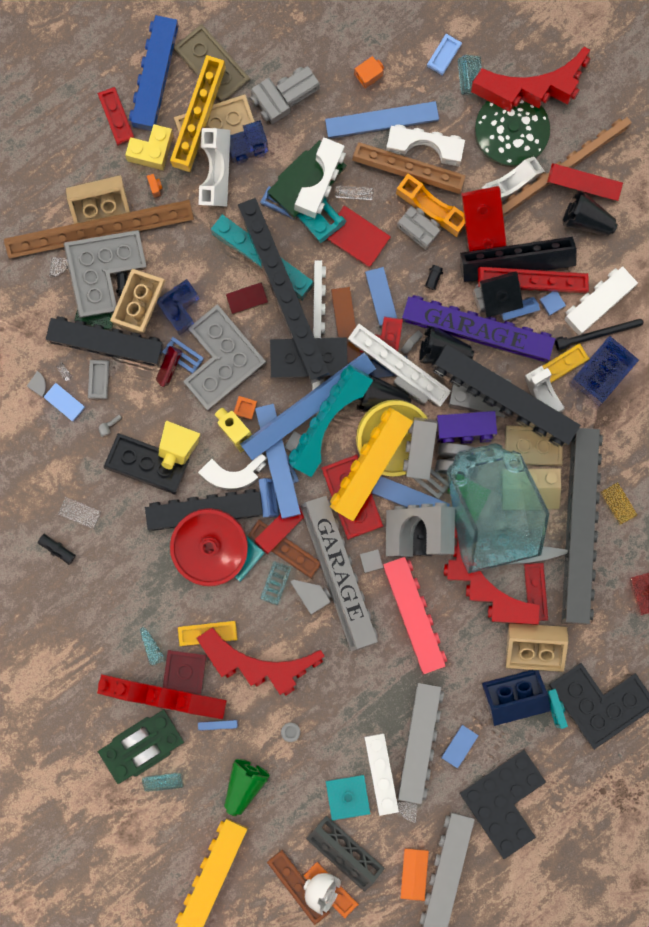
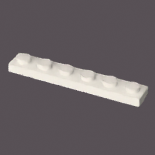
M358 324L347 340L390 372L428 396L429 400L438 407H441L450 394L451 390L362 325Z

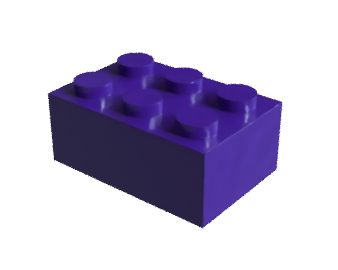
M495 411L437 415L436 417L437 443L453 444L454 442H461L462 445L472 444L474 440H480V443H489L497 435Z

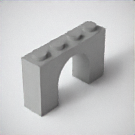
M435 503V506L433 504H421V508H419V505H408V509L405 506H394V510H386V557H413V535L415 527L420 520H423L427 531L426 554L454 555L455 507H447V503Z

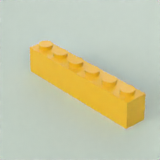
M206 55L170 159L174 168L190 172L201 142L202 128H206L226 69L224 60Z
M390 407L381 415V422L378 427L372 430L369 442L365 443L361 448V455L358 460L352 463L351 472L348 477H344L340 484V490L331 498V505L329 507L352 521L356 518L414 422Z
M226 818L225 822H220L216 831L219 832L217 840H212L208 848L211 853L209 858L204 857L200 866L203 871L200 876L196 875L192 887H195L192 895L188 893L184 901L186 908L184 913L179 912L175 921L178 924L177 927H204L248 827Z

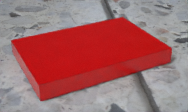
M343 206L338 215L343 216L346 223L326 240L370 268L391 236L348 207Z

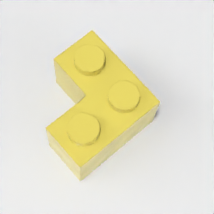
M153 124L149 142L130 137L125 154L127 161L164 171L174 136L172 129Z

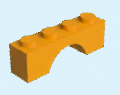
M407 174L397 187L396 195L413 207L420 208L427 217L435 220L455 237H458L464 229V213L455 206H449L438 200L421 182L410 174Z

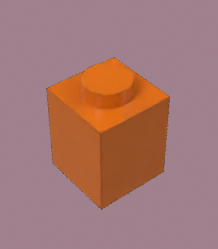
M372 56L354 68V75L366 89L383 77L384 66L379 59L375 60Z

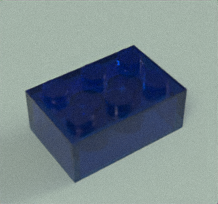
M609 336L570 383L600 407L639 359Z

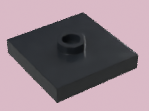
M516 271L479 281L487 318L523 308L519 278Z

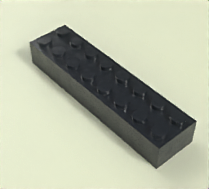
M448 344L441 348L430 366L434 368L433 372L441 377H449V382L455 386H464L467 388L466 392L470 395L482 397V402L490 407L497 406L500 408V413L507 417H515V422L523 427L530 426L533 428V433L540 437L546 436L550 438L548 442L557 447L569 445L581 426Z

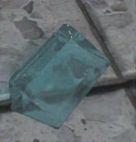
M464 55L458 58L460 90L463 95L474 94L471 92L472 83L482 68L480 56Z
M181 773L143 777L144 791L151 792L183 788V776Z

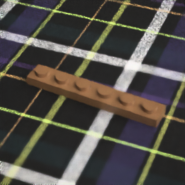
M360 142L357 144L352 161L403 177L410 174L419 182L458 194L461 192L466 175Z

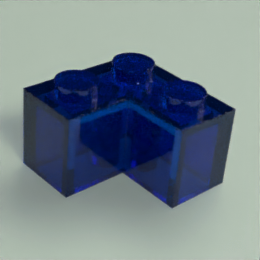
M261 120L243 125V132L230 135V155L233 163H244L248 158L254 156L259 158L269 152L268 141Z
M186 279L158 298V307L178 335H181L194 324L185 308L197 301L199 296Z

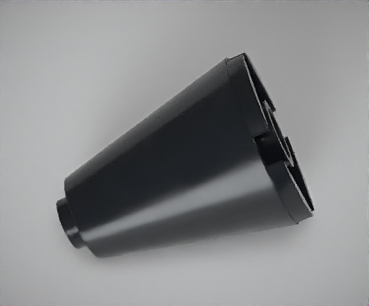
M578 191L573 198L576 200L573 203H569L563 217L564 226L609 236L616 231L618 226L616 218L584 192Z
M433 326L427 327L424 333L427 337L425 341L421 342L419 351L420 363L432 364L441 348L446 344L473 359L474 350H472L470 345Z
M369 374L373 382L364 396L359 398L361 401L360 405L357 404V410L367 412L373 406L387 400H403L411 403V398H409L407 392Z

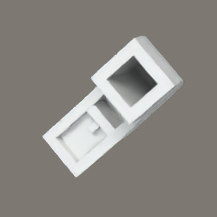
M531 157L525 159L515 169L500 179L486 183L482 189L499 186L501 201L503 202L511 195L521 191L528 183H532L545 171L536 158Z
M540 366L525 375V380L532 396L560 413L564 411V406L552 388L550 382L552 374L548 368L544 370Z
M260 454L246 468L237 472L226 471L211 459L198 473L208 483L217 488L240 490L252 485L259 479L255 472L259 473L267 465L265 463L267 459L263 454Z

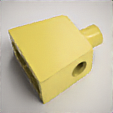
M224 408L219 409L215 413V416L219 419L217 422L219 427L240 453L243 452L244 449L240 444L252 436L251 432L233 411L228 413Z
M166 421L158 454L164 458L162 466L171 470L175 463L184 465L198 445L200 433Z

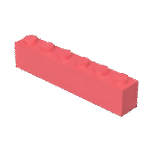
M402 557L383 564L422 674L424 675L445 667L447 658L444 651L440 652L438 644L441 642L437 632L433 633L431 626L434 623L431 615H426L424 608L427 607L424 596H419L418 589H420L417 578L413 579L411 571H413V566L410 559L406 561V558Z

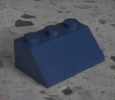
M529 670L482 683L494 726L551 711L548 693L539 670Z

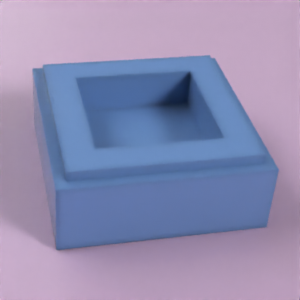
M551 292L539 300L549 316L566 306L558 292Z

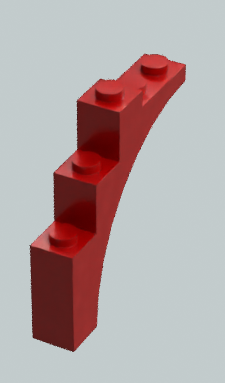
M583 47L577 56L566 65L540 76L509 77L481 68L472 83L471 92L509 112L512 111L514 106L518 107L521 100L540 108L542 103H547L550 96L568 105L571 99H576L580 91L578 84L582 74L581 70L582 68L586 69L591 60L589 58L590 49Z
M459 522V526H455V538H458V542L454 548L453 557L457 558L456 560H449L448 564L444 565V576H447V580L471 582L470 585L466 586V597H470V601L493 603V606H489L488 617L492 618V622L539 625L540 605L525 603L509 597L484 577L470 552L467 539V522Z
M213 627L196 638L221 677L226 676L228 678L237 672L235 668L239 667L250 686L254 684L256 687L266 681L264 677L268 676L280 695L284 693L285 696L295 690L293 687L296 685L293 680L294 676L297 679L307 673L306 668L311 665L313 668L323 662L322 658L325 657L319 649L308 656L292 661L273 662L259 660L234 649L221 638Z
M102 674L97 694L125 701L217 719H223L227 701Z

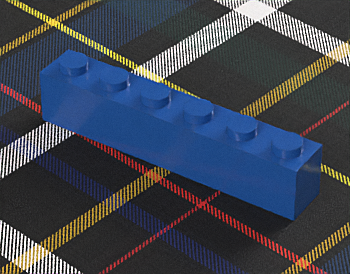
M155 15L154 21L150 23L149 32H151V37L146 40L145 50H147L146 57L143 56L141 62L143 72L138 76L137 85H139L138 92L134 93L133 97L135 107L134 110L130 111L129 121H131L133 128L152 131L153 124H157L179 27L177 19Z

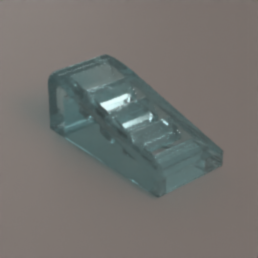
M273 561L260 597L261 600L275 605L279 604L292 567ZM278 569L286 573L285 575L275 572L274 570ZM272 576H274V577H277V578H279V579H282L283 581H282V582H279V581L273 580V579H271V578H272ZM269 583L280 587V590L269 587ZM266 592L278 594L277 598L266 594Z
M145 627L140 628L149 664L153 666L166 662L164 655L149 631Z

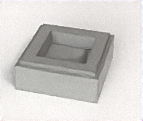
M378 549L360 554L364 573L383 568Z

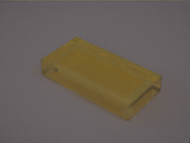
M618 482L601 491L620 525L637 516L636 511Z

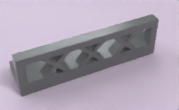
M327 816L323 818L306 838L364 892L385 869ZM326 824L331 829L332 834L326 833L322 826ZM338 839H343L346 847H342L338 843ZM352 852H357L361 860H356ZM367 865L374 867L377 872L373 875L368 871Z

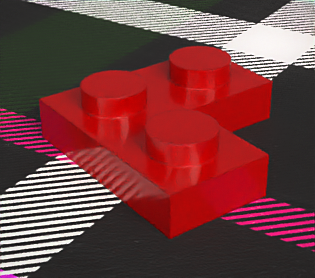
M384 316L381 335L374 334L397 352L403 319Z

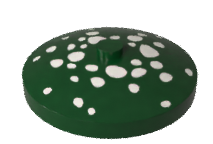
M521 100L518 107L514 106L511 112L487 101L480 109L475 122V138L480 150L491 161L506 167H517L525 159L537 158L545 149L550 136V122L542 105L540 108H537Z

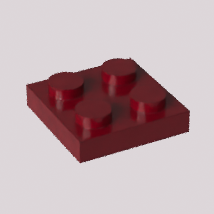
M168 650L163 687L201 694L207 655Z

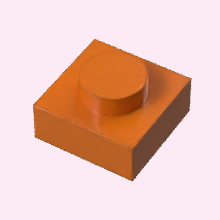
M154 174L148 175L147 179L153 197H160L159 190L163 189L160 179H155Z
M239 396L234 413L238 417L252 421L257 401Z

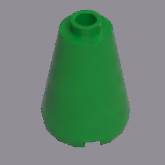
M235 759L232 764L224 807L227 809L226 812L232 816L241 815L270 776L262 767L257 765L255 768L250 765V761Z

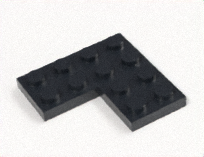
M579 663L549 684L551 689H556L559 700L563 702L564 708L593 750L649 712V692L636 673L604 695L582 663Z
M524 749L459 793L503 859H506L536 838L514 804L545 784L546 781Z

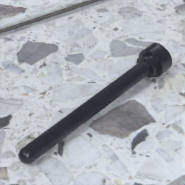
M636 319L571 338L557 337L555 338V346L558 353L564 352L571 345L642 326L644 321Z

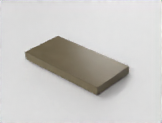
M202 24L173 47L176 53L198 77L206 55L225 61L226 69L216 96L220 102L228 100L250 81L249 76Z

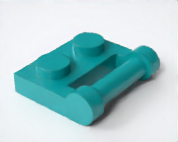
M326 197L322 201V203H325L323 209L334 220L333 224L330 225L319 213H317L315 219L302 213L297 216L320 244L346 223L344 217L339 216L329 205Z

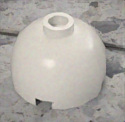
M320 873L311 880L308 879L304 885L307 905L323 915V911H329L338 895L335 893L336 887L340 888V879L328 873Z

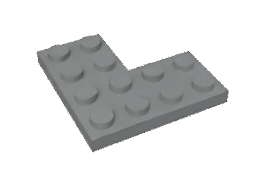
M139 230L64 243L79 318L114 312L116 301L110 274L146 268Z
M218 304L188 328L212 357L183 381L207 411L266 364L264 358Z

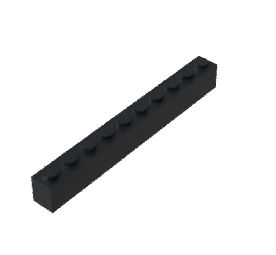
M256 198L238 204L240 216L310 383L313 384L328 378L329 371Z

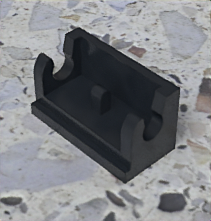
M420 520L415 527L413 535V556L432 557V555L426 554L427 531L423 520Z

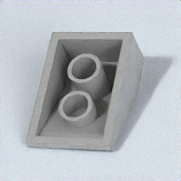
M452 384L448 408L470 412L495 411L497 417L505 418V415L499 412L500 408L497 406L490 407L482 402V397H474L467 393V388L464 386L457 387Z

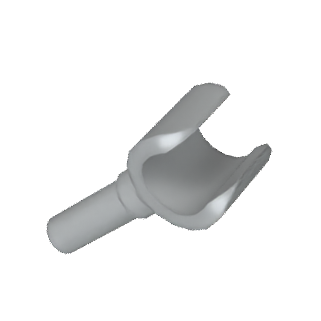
M118 415L110 422L101 424L99 426L100 435L103 437L110 434L109 427L122 419V417Z

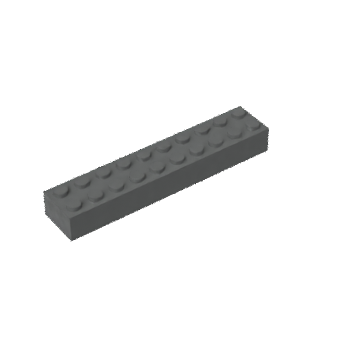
M579 428L571 441L565 549L568 552L565 555L562 624L587 625L590 624V620H593L594 610L591 609V601H594L595 590L592 589V581H595L596 570H593V562H596L597 558L594 542L597 543L598 531H595V523H598L599 519L596 504H599L600 493L597 492V484L600 485L601 473H598V465H601L602 454H599V446H602L603 435L600 434V429Z

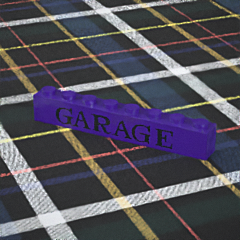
M408 296L402 316L405 323L426 329L428 326H433L451 336L544 363H548L550 360L555 338L551 337L552 335L549 333H535L531 328L522 327L521 329L515 327V324L505 321L500 323L493 317H479L476 312L467 311L465 313L455 306H449L448 308L441 306L442 303L437 301L427 302L423 301L424 298L420 296Z

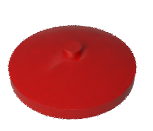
M200 509L188 514L178 523L170 541V554L176 569L187 580L202 586H216L234 578L242 569L248 553V541L241 524L230 514L218 509Z

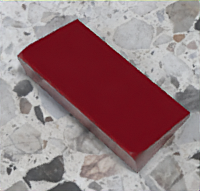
M262 282L226 294L232 314L268 303Z
M169 346L156 377V381L160 386L165 387L169 385L182 350Z

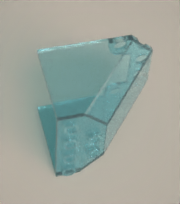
M497 443L472 448L467 451H459L453 464L447 470V478L452 507H455V524L461 559L468 574L541 556L550 513L521 453L502 449V446Z

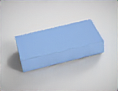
M445 34L427 63V67L443 76L462 43Z
M57 383L44 396L49 403L72 422L85 409L80 402Z

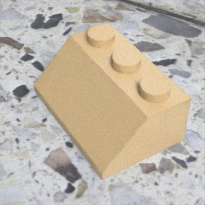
M121 175L66 188L67 200L74 224L130 212Z
M132 269L110 321L119 328L134 333H144L166 280Z
M503 469L501 471V510L559 509L561 469Z
M509 623L506 668L564 672L568 648L567 627Z

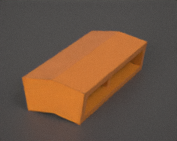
M405 848L400 899L425 901L428 850Z

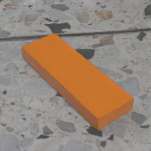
M316 862L303 876L307 880H311L317 874L328 872ZM340 885V888L336 887L335 893L338 895L332 906L346 918L359 904Z

